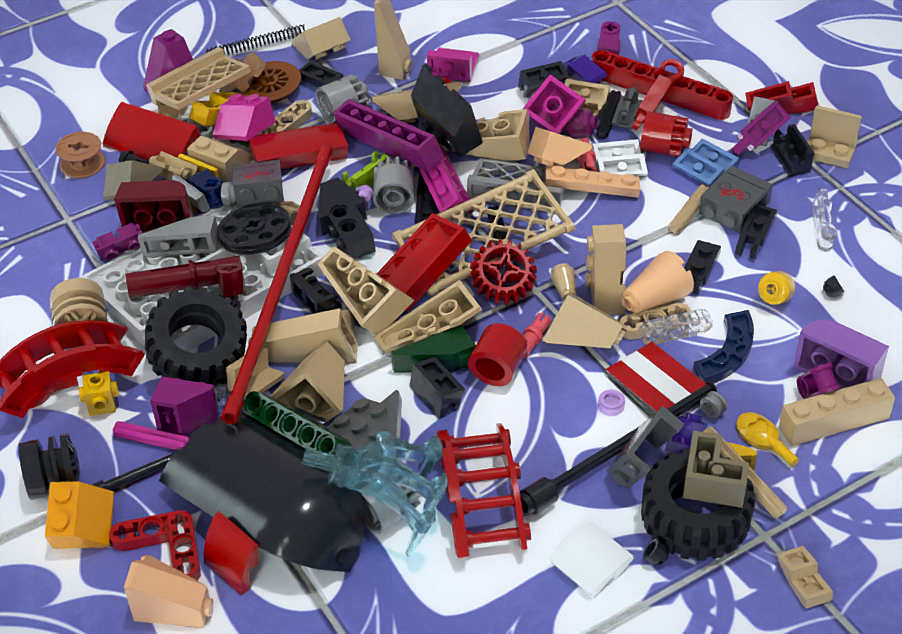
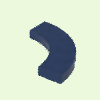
M749 310L725 314L723 321L726 326L727 337L723 347L704 359L694 361L693 369L697 377L703 382H719L736 372L746 361L752 348L754 324Z

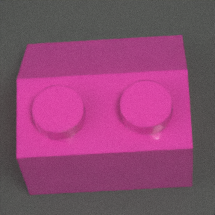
M549 75L523 109H528L529 121L537 127L560 134L586 100L555 77Z
M242 94L231 95L228 101L221 104L213 132L214 139L248 141L274 124L276 121L269 97H259L258 94L242 96Z

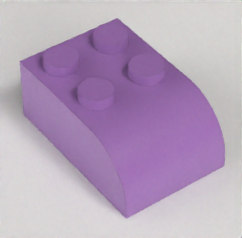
M817 320L810 322L800 331L793 368L806 373L809 369L832 362L833 367L831 369L836 383L840 384L841 389L881 378L889 346L838 322Z

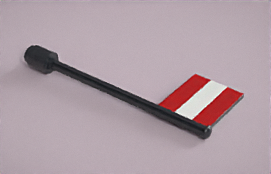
M653 342L605 369L607 376L652 413H655L664 406L673 415L678 417L699 404L700 400L706 397L709 392H717V387L714 383L703 382ZM639 427L555 479L541 477L520 490L523 514L526 516L536 515L557 502L559 490L619 454Z

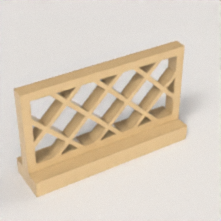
M217 47L146 85L154 105L159 106L164 103L180 110L250 73L251 68L247 64L225 56L224 50Z

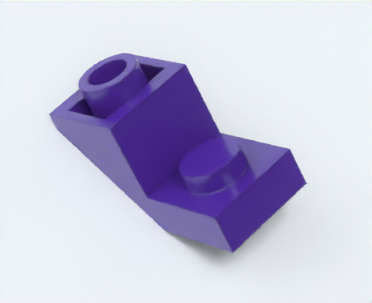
M586 55L573 57L563 63L566 72L573 75L577 81L601 84L600 80L607 76L605 71Z
M686 413L685 417L679 416L678 419L684 423V426L667 441L665 451L679 454L680 450L691 448L693 431L703 432L708 426V423L702 422L701 416Z

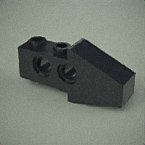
M338 177L321 183L318 218L322 235L329 234L331 239H336L337 248L354 259L376 252L373 233L365 222L367 216L363 199Z

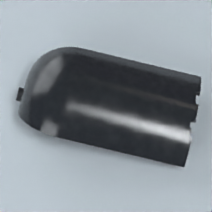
M240 412L235 424L225 423L221 416L220 420L210 425L207 423L203 424L189 435L191 440L182 450L176 449L167 462L159 482L212 517L220 511L256 542L262 550L309 568L337 572L351 571L364 535L365 505L356 481L341 467L317 456Z

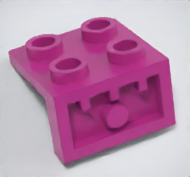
M442 47L437 48V51L429 50L427 53V64L431 67V73L434 77L440 75L441 77L470 82L479 59V52Z

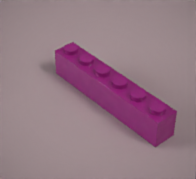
M348 99L333 112L343 134L394 157L398 156L403 161L408 160V163L425 171L435 167L444 158L435 135Z

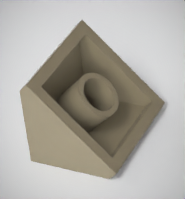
M133 160L107 164L103 198L105 201L114 200L121 182L151 181L163 170L159 166Z

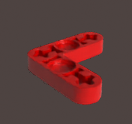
M178 510L122 521L113 525L109 530L112 546L119 551L169 542L172 567L184 573L183 562H189L190 573L186 575L199 581L201 577L194 523L189 512ZM183 522L184 533L179 534L178 523ZM151 526H156L160 528L159 531L153 535H147L144 533L145 530ZM135 531H139L140 536L136 537ZM121 534H126L124 539H120ZM183 543H188L192 545L191 548L185 552H179L176 550V548Z

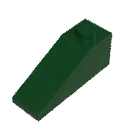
M460 325L391 351L392 370L394 373L412 372L414 363L436 357L449 372H454L469 367L468 359L476 345L464 327Z

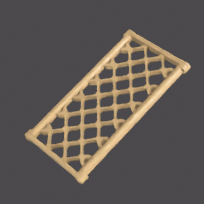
M534 169L525 172V175L437 214L447 220L452 219L458 222L460 226L462 224L474 225L473 231L468 233L472 242L474 240L486 242L484 246L488 248L490 240L494 244L498 243L499 239L492 238L496 230L507 232L506 238L502 240L503 244H507L511 234L524 235V241L521 242V251L529 250L561 234H568L576 230L572 220L563 211ZM533 182L539 191L528 189V184ZM516 190L522 193L520 200H512L507 198V193ZM528 194L539 196L534 204L524 202V198ZM542 198H545L551 207L540 205ZM495 200L500 202L501 205L498 210L487 209L485 203ZM505 204L517 206L515 213H507L502 210ZM522 207L534 209L530 217L519 215V211ZM473 209L479 212L476 220L464 218V213ZM537 211L550 212V216L547 220L535 218ZM484 214L496 216L493 223L481 222V218ZM554 214H557L562 224L559 225L552 221ZM500 217L513 219L508 227L497 225ZM518 220L529 222L525 230L513 227ZM424 221L402 231L399 229L391 233L392 239L399 248L404 244L403 240L409 239ZM533 224L546 226V231L538 235L535 232H531L530 229ZM479 227L491 229L488 236H480L475 233ZM472 242L464 249L462 258L454 260L452 263L459 266V271L451 275L444 272L426 291L430 297L437 295L439 291L451 286L458 280L462 281L469 278V273L472 270L470 269V263L465 262L466 256L470 253H480L478 249L470 248ZM502 257L492 259L491 261H499Z

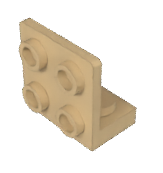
M817 105L814 110L810 137L808 139V144L814 151L813 160L848 169L855 153L862 116Z

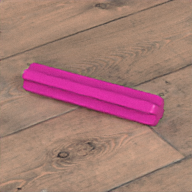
M117 421L112 430L115 437L173 450H181L190 441V437L122 421Z

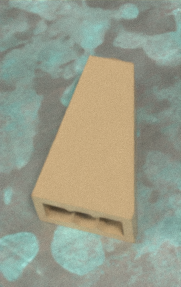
M335 309L272 322L262 347L268 348V362L301 363L311 352L328 341L344 359L345 363L357 362L358 341L341 309ZM253 326L251 337L253 335L255 326Z

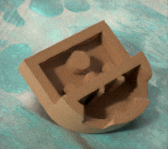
M249 53L241 60L237 58V61L249 65L251 72L220 88L219 92H231L237 87L244 93L250 87L253 78L259 77L266 63L255 53Z

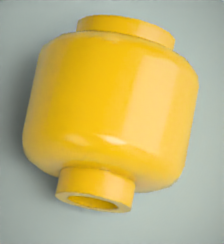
M773 271L765 274L760 279L758 292L766 303L778 305L789 301L793 297L795 283L788 273Z

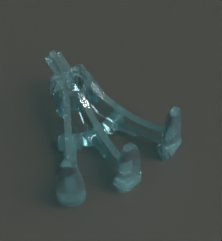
M382 431L376 435L377 442H371L362 448L354 449L352 446H342V444L337 443L333 455L305 448L302 464L329 471L328 484L334 483L337 487L342 488L344 486L350 490L365 493L394 510L413 531L406 547L405 553L407 557L415 552L436 521L435 508L446 494L448 478L445 473L434 477L432 481L427 479L437 461L442 457V443L436 435H432L431 439H428L423 446L410 444L405 440L391 438L388 431ZM400 460L419 462L416 472L413 471L412 467ZM396 484L409 488L425 498L421 513L404 497V492Z

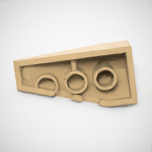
M376 0L374 2L379 75L404 80L407 73H410L413 67L409 46L391 1Z
M458 280L374 337L386 354L457 326H463L481 314L482 309L462 282Z

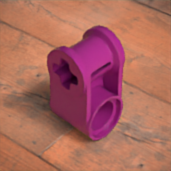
M607 21L602 24L600 39L598 40V50L608 51L617 55L620 54V25L618 23Z
M832 362L809 369L805 374L798 376L796 381L797 389L803 399L841 389L840 384L836 383L831 369L833 367Z

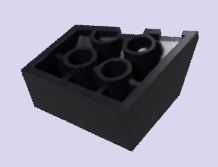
M426 63L422 65L411 93V99L420 122L419 129L435 135L438 144H442L448 151L462 157L483 143L472 106L456 90L449 91L444 79L440 75L434 77L431 73V67Z

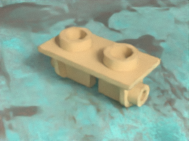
M162 151L159 156H152L149 159L150 165L162 168L163 171L159 174L160 176L172 180V176L177 174L191 185L199 168L197 165Z

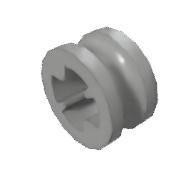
M711 391L700 400V407L708 417L717 419L721 413L727 410V402L721 394Z

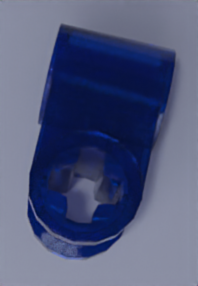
M203 169L185 179L186 182L205 195L210 209L223 206L221 199L222 180L213 175L208 169Z

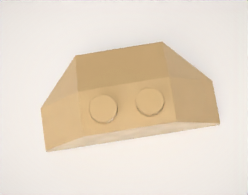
M460 82L445 84L449 91L454 89L459 92L461 89ZM413 89L370 96V101L399 121L413 123L416 122L415 118H418L411 99Z

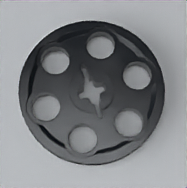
M258 203L238 208L226 215L219 223L217 233L220 244L225 250L240 255H251L266 252L279 246L288 238L292 225L289 214L284 208L275 204Z

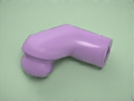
M362 185L355 189V193L363 199L366 209L368 208V201L373 197L374 192L370 186Z

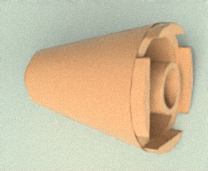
M668 250L659 253L624 290L622 302L625 308L634 313H639L688 296L693 291L694 281L691 271L686 272L682 264L685 263L683 259L676 253Z

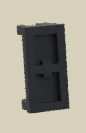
M558 61L521 70L518 88L520 91L524 90V98L530 96V90L539 88L549 75H552L565 85L569 75L562 62Z
M795 124L789 125L787 134L783 137H780L782 135L780 129L776 130L773 144L770 145V148L788 176L811 172L814 151Z
M306 268L296 274H290L292 293L312 314L342 309V304L336 301L338 295L336 293L330 294L317 281L315 276L305 280L306 276L314 272L311 268Z
M436 357L413 364L409 386L438 418L445 417L447 407L450 404L453 410L456 411L460 405L465 388Z

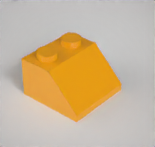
M50 482L44 537L53 549L110 547L109 530L112 527L115 493L82 482Z

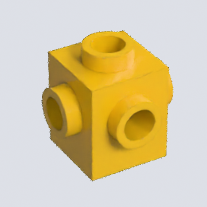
M110 372L82 375L83 386L78 387L81 403H86L89 416L116 412L115 397H119L117 381L112 382Z

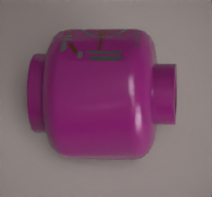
M588 108L579 109L564 127L565 134H568L573 139L591 137L594 129L598 128L597 116H593Z

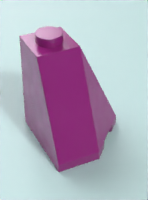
M172 28L153 37L143 84L144 90L148 93L146 84L193 60L185 38Z

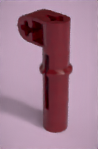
M240 256L196 263L188 260L189 264L125 273L129 299L168 293L175 290L181 291L186 287L198 290L199 287L219 285V290L223 296L231 297L243 294L246 288Z

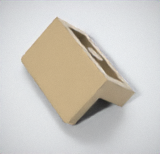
M262 347L245 396L251 391L263 393L285 378L283 371L269 367L268 348ZM244 356L226 367L227 386L230 392H232Z

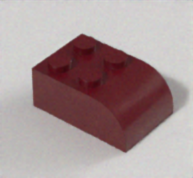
M178 181L121 182L114 197L122 227L133 223V225L138 223L142 233L194 217L186 187Z

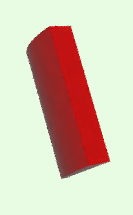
M121 101L108 124L102 144L119 152L131 150L134 152V155L149 161L152 156H159L161 151L177 158L180 154L188 156L187 148L201 134L196 125Z
M336 122L256 135L248 140L254 163L280 160L281 169L315 164L319 149L323 145H327L333 150L330 161L346 159L348 157V144L341 128Z
M432 213L377 272V275L414 299L405 309L408 312L472 242V239L464 227Z

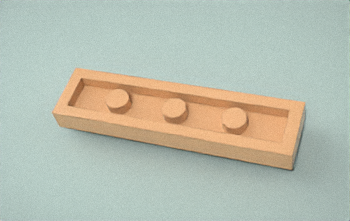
M546 166L545 186L639 198L640 179L631 174L619 175L606 171L594 172L582 168L569 169L562 166Z

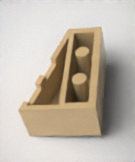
M623 224L592 226L591 236H587V250L591 253L586 255V268L590 270L589 273H585L586 288L591 290L593 306L608 315H625V306L622 302V293L626 288L625 284H623V273L626 271V238Z

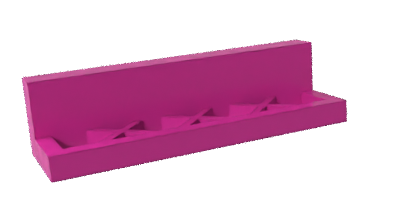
M440 146L444 158L429 171L421 168L419 170L440 213L470 200L445 149ZM473 209L467 211L470 215L474 212Z

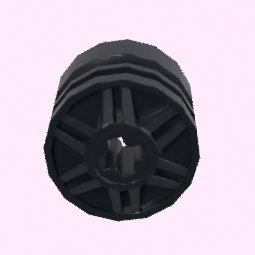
M68 433L60 434L61 447H58L54 436L48 437V450H43L39 439L19 443L18 451L21 472L30 500L49 497L50 482H65V480L68 482H79L81 474L76 448L73 446Z

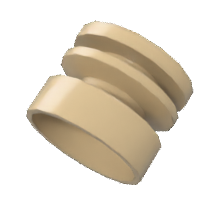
M73 278L57 284L51 291L49 300L53 326L83 320L108 322L103 290L96 282L87 278Z

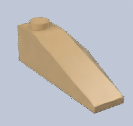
M528 109L498 113L499 117L486 120L485 117L478 119L477 125L483 143L468 152L467 155L501 161L526 159L530 146ZM439 143V145L442 146L445 149V151H448L445 146Z

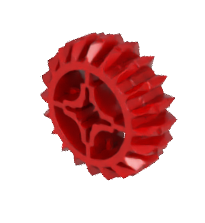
M501 238L498 240L497 245L490 240L488 248L481 246L480 253L473 255L474 261L470 263L472 271L469 273L470 279H474L472 287H479L477 289L478 296L485 293L486 302L494 298L495 305H498L500 300H504L506 306L509 305V299H512L515 304L519 302V296L525 299L528 294L527 291L531 292L534 285L532 283H535L537 280L535 275L537 273V266L533 265L535 262L534 257H528L529 250L521 251V243L512 246L511 239L508 240L507 244H503ZM502 257L499 261H491L492 259ZM510 259L515 261L521 267L522 270H520L519 267L514 266L511 263ZM506 265V273L501 280V270ZM484 274L488 275L489 278H492L496 282V285L489 282ZM517 281L519 282L514 286L505 287V285L508 283H516Z

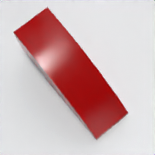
M787 81L745 92L748 110L752 109L754 97L776 100L787 114L814 111L815 107L819 106L814 82L791 88L790 82Z

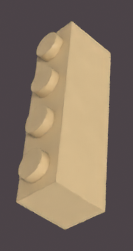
M882 378L783 405L779 428L790 446L798 445L890 419L895 396Z

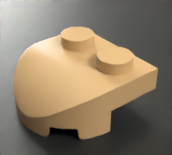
M566 79L565 85L586 100L580 109L588 108L593 116H597V119L600 118L610 93V86Z

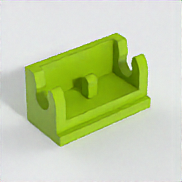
M377 150L371 154V163L349 178L348 172H344L341 175L342 181L354 192L357 187L362 185H368L373 188L374 168L378 167V161L386 163V158L389 156L384 153L381 155V159H378Z

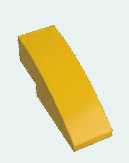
M212 92L209 100L195 101L192 104L189 118L203 126L216 125L221 104L228 101L231 95L241 93Z

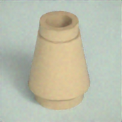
M566 263L554 266L551 270L550 279L562 300L565 301L570 292L576 295L575 272Z

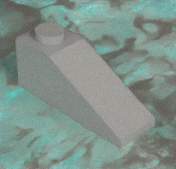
M215 215L189 217L140 234L138 240L144 257L215 253L219 241L218 225Z

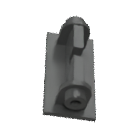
M630 87L626 90L625 96L621 95L611 123L612 125L633 129L632 125L636 120L634 118L642 103V100L638 99L639 93L636 88Z

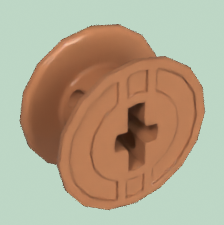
M86 131L74 132L61 138L56 144L55 151L58 157L62 159L60 162L62 173L77 179L87 178L100 172L105 166L106 161L103 153L100 152L102 144L100 138L94 133Z

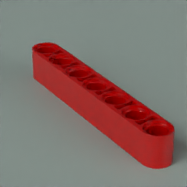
M598 50L592 54V61L604 70L607 75L601 81L625 89L634 87L638 93L647 95L659 74L664 77L676 74L667 70L661 71L660 68L604 50ZM683 76L679 81L671 84L662 101L715 119L725 120L731 115L733 94L728 90Z

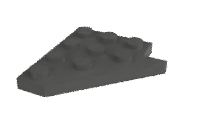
M395 390L380 403L367 398L357 400L351 408L342 415L337 416L326 427L351 442V457L340 465L375 478H380L399 462L402 397L399 390Z

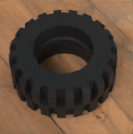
M186 287L183 292H178V290L170 292L168 299L162 297L157 302V307H152L145 326L146 358L148 363L153 365L152 370L157 376L163 375V377L204 382L214 385V388H216L217 382L220 384L227 382L226 367L245 354L247 324L246 320L242 318L243 313L240 308H233L234 301L229 297L222 298L221 292L216 290L213 293L208 292L205 287H199V290H192V287ZM201 325L215 332L221 342L210 351L191 353L179 348L172 341L171 336L175 331L184 326Z
M690 448L680 450L679 454L673 452L666 455L665 461L660 459L653 465V468L646 475L643 486L641 518L646 532L652 535V540L658 539L664 543L670 554L678 553L680 558L689 560V557H695L697 561H705L707 557L712 556L713 559L723 557L724 552L727 554L737 549V545L743 543L747 532L750 530L755 504L752 481L747 478L743 508L718 504L721 509L715 512L705 514L693 513L681 508L674 502L675 499L684 494Z

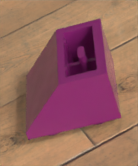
M161 377L150 400L158 430L190 437L189 435L203 424L207 423L210 425L220 420L214 385L181 380L179 378Z

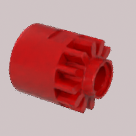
M648 111L643 125L640 149L642 151L679 157L683 153L684 148L689 149L693 129L688 128V118Z

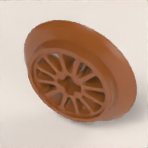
M268 61L265 62L266 66L259 77L253 78L250 87L244 93L240 91L243 96L258 94L259 97H269L270 103H276L286 99L297 88L301 81V74L297 67L288 62Z

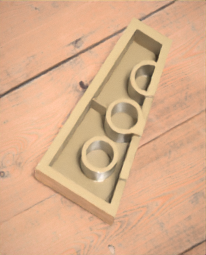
M335 246L317 263L359 324L376 335L389 327L414 301V299Z

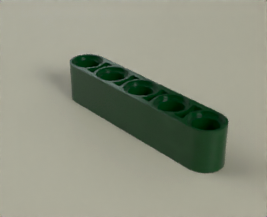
M251 391L245 396L243 410L247 415L310 452L339 464L345 463L351 457V442L275 398L256 391Z

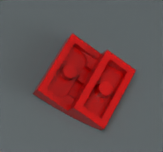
M219 511L214 515L207 532L203 554L204 563L235 591L243 595L250 590L249 570L259 564L258 544Z

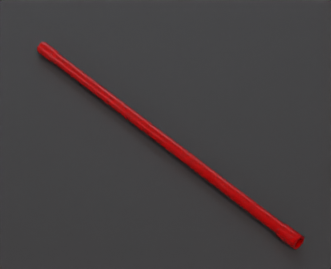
M327 145L321 146L317 154L314 169L232 392L223 409L221 419L227 424H235L241 412L244 396L325 170L333 154L332 148Z

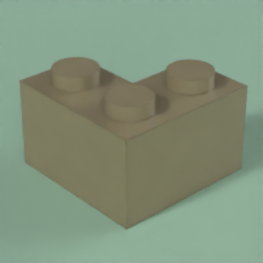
M693 431L683 498L743 508L749 462L719 458L723 435Z

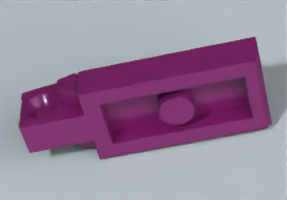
M775 100L739 132L740 134L736 136L739 142L730 150L736 156L744 149L751 152L791 117Z

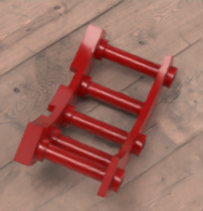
M83 320L62 323L46 328L18 343L0 359V387L6 391L0 399V411L23 419L34 403L46 393L45 390L57 382L63 383L72 378L82 376L83 372L98 370L99 373L109 371L110 373L132 377L143 359L144 353L142 350L124 346L121 343L128 328L116 323ZM54 353L53 356L48 357L47 359H45V360L41 361L40 363L36 364L37 361H39V360H41L42 358H44V357H46V356H48V355Z
M496 423L497 433L454 438V435L449 436L447 429L436 431L438 455L442 470L445 469L446 474L444 480L447 498L450 499V503L455 505L456 513H450L457 558L469 557L468 548H473V545L514 539L518 540V546L521 550L528 549L527 541L531 540V530L529 523H524L517 481V479H521L519 462L513 461L510 448V431L505 429L502 423ZM500 455L505 467L462 472V469L457 470L456 464H459L460 460ZM508 478L511 495L467 500V497L461 498L460 487L464 486V483ZM513 506L515 528L472 533L471 530L466 531L464 515H469L470 511Z

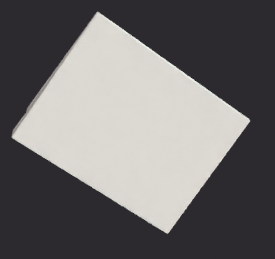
M220 203L211 208L209 212H203L197 216L215 215L217 225H219L226 215L238 208L236 203L233 206H224L223 203ZM305 234L301 237L280 299L292 293L290 274H296L306 268H311L314 272L306 276L305 280L312 276L319 278L324 275L317 263L325 255L312 247L310 238ZM287 239L271 250L251 255L231 253L222 247L220 240L218 241L215 253L144 257L141 247L82 275L80 278L90 279L102 288L106 308L123 326L128 328L127 331L145 349L146 320L149 319V313L152 307H157V302L162 297L168 299L170 292L129 299L125 273L189 264L188 260L196 263L240 256L246 290L238 296L241 304L240 310L243 313L242 318L246 319L262 310ZM219 285L205 287L208 292L213 293L214 290L220 292ZM188 325L175 331L171 339L179 348L189 351L217 334L201 325Z

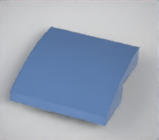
M701 138L691 150L685 149L675 160L673 167L710 187L731 165L737 167L740 164V160L735 155Z

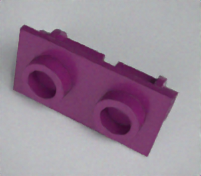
M133 223L118 228L117 231L120 237L116 239L112 231L96 237L97 240L93 241V245L100 260H110L122 252L139 248L138 236L143 234L139 224L133 225Z

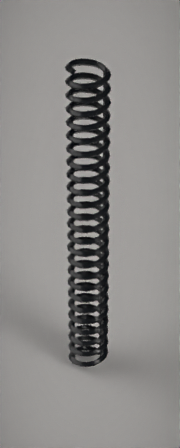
M305 24L292 26L291 28L288 27L287 29L284 28L283 30L280 29L279 31L276 30L275 32L272 31L271 33L268 32L267 35L264 33L263 36L260 34L259 37L255 36V38L251 37V39L247 38V40L235 41V44L231 42V44L227 43V45L223 44V46L219 45V47L225 53V46L227 54L230 55L228 45L231 53L234 54L233 46L236 53H238L237 45L240 52H242L241 43L244 51H246L245 42L248 50H250L249 41L252 49H254L253 40L256 48H258L257 39L260 47H262L261 38L264 46H266L265 36L268 45H270L269 35L272 44H274L273 34L278 43L277 33L282 42L281 32L286 41L285 31L290 40L289 30L294 39L293 29L297 37V28L300 34L301 27L305 31ZM215 46L214 48L211 47L210 49L207 48L206 53H208V51L210 52L216 49L217 46Z

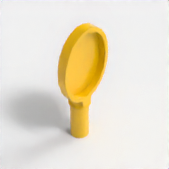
M754 412L743 413L737 418V432L746 443L758 449H771L791 467L799 462V458L784 446L783 442L778 440V430L769 419Z

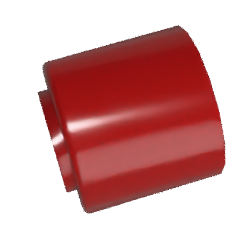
M500 323L488 325L468 359L470 371L476 378L492 386L507 385L512 380L526 353V340L518 330L509 325Z

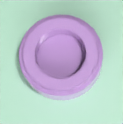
M605 390L599 395L598 408L605 415H619L625 409V397L617 390Z

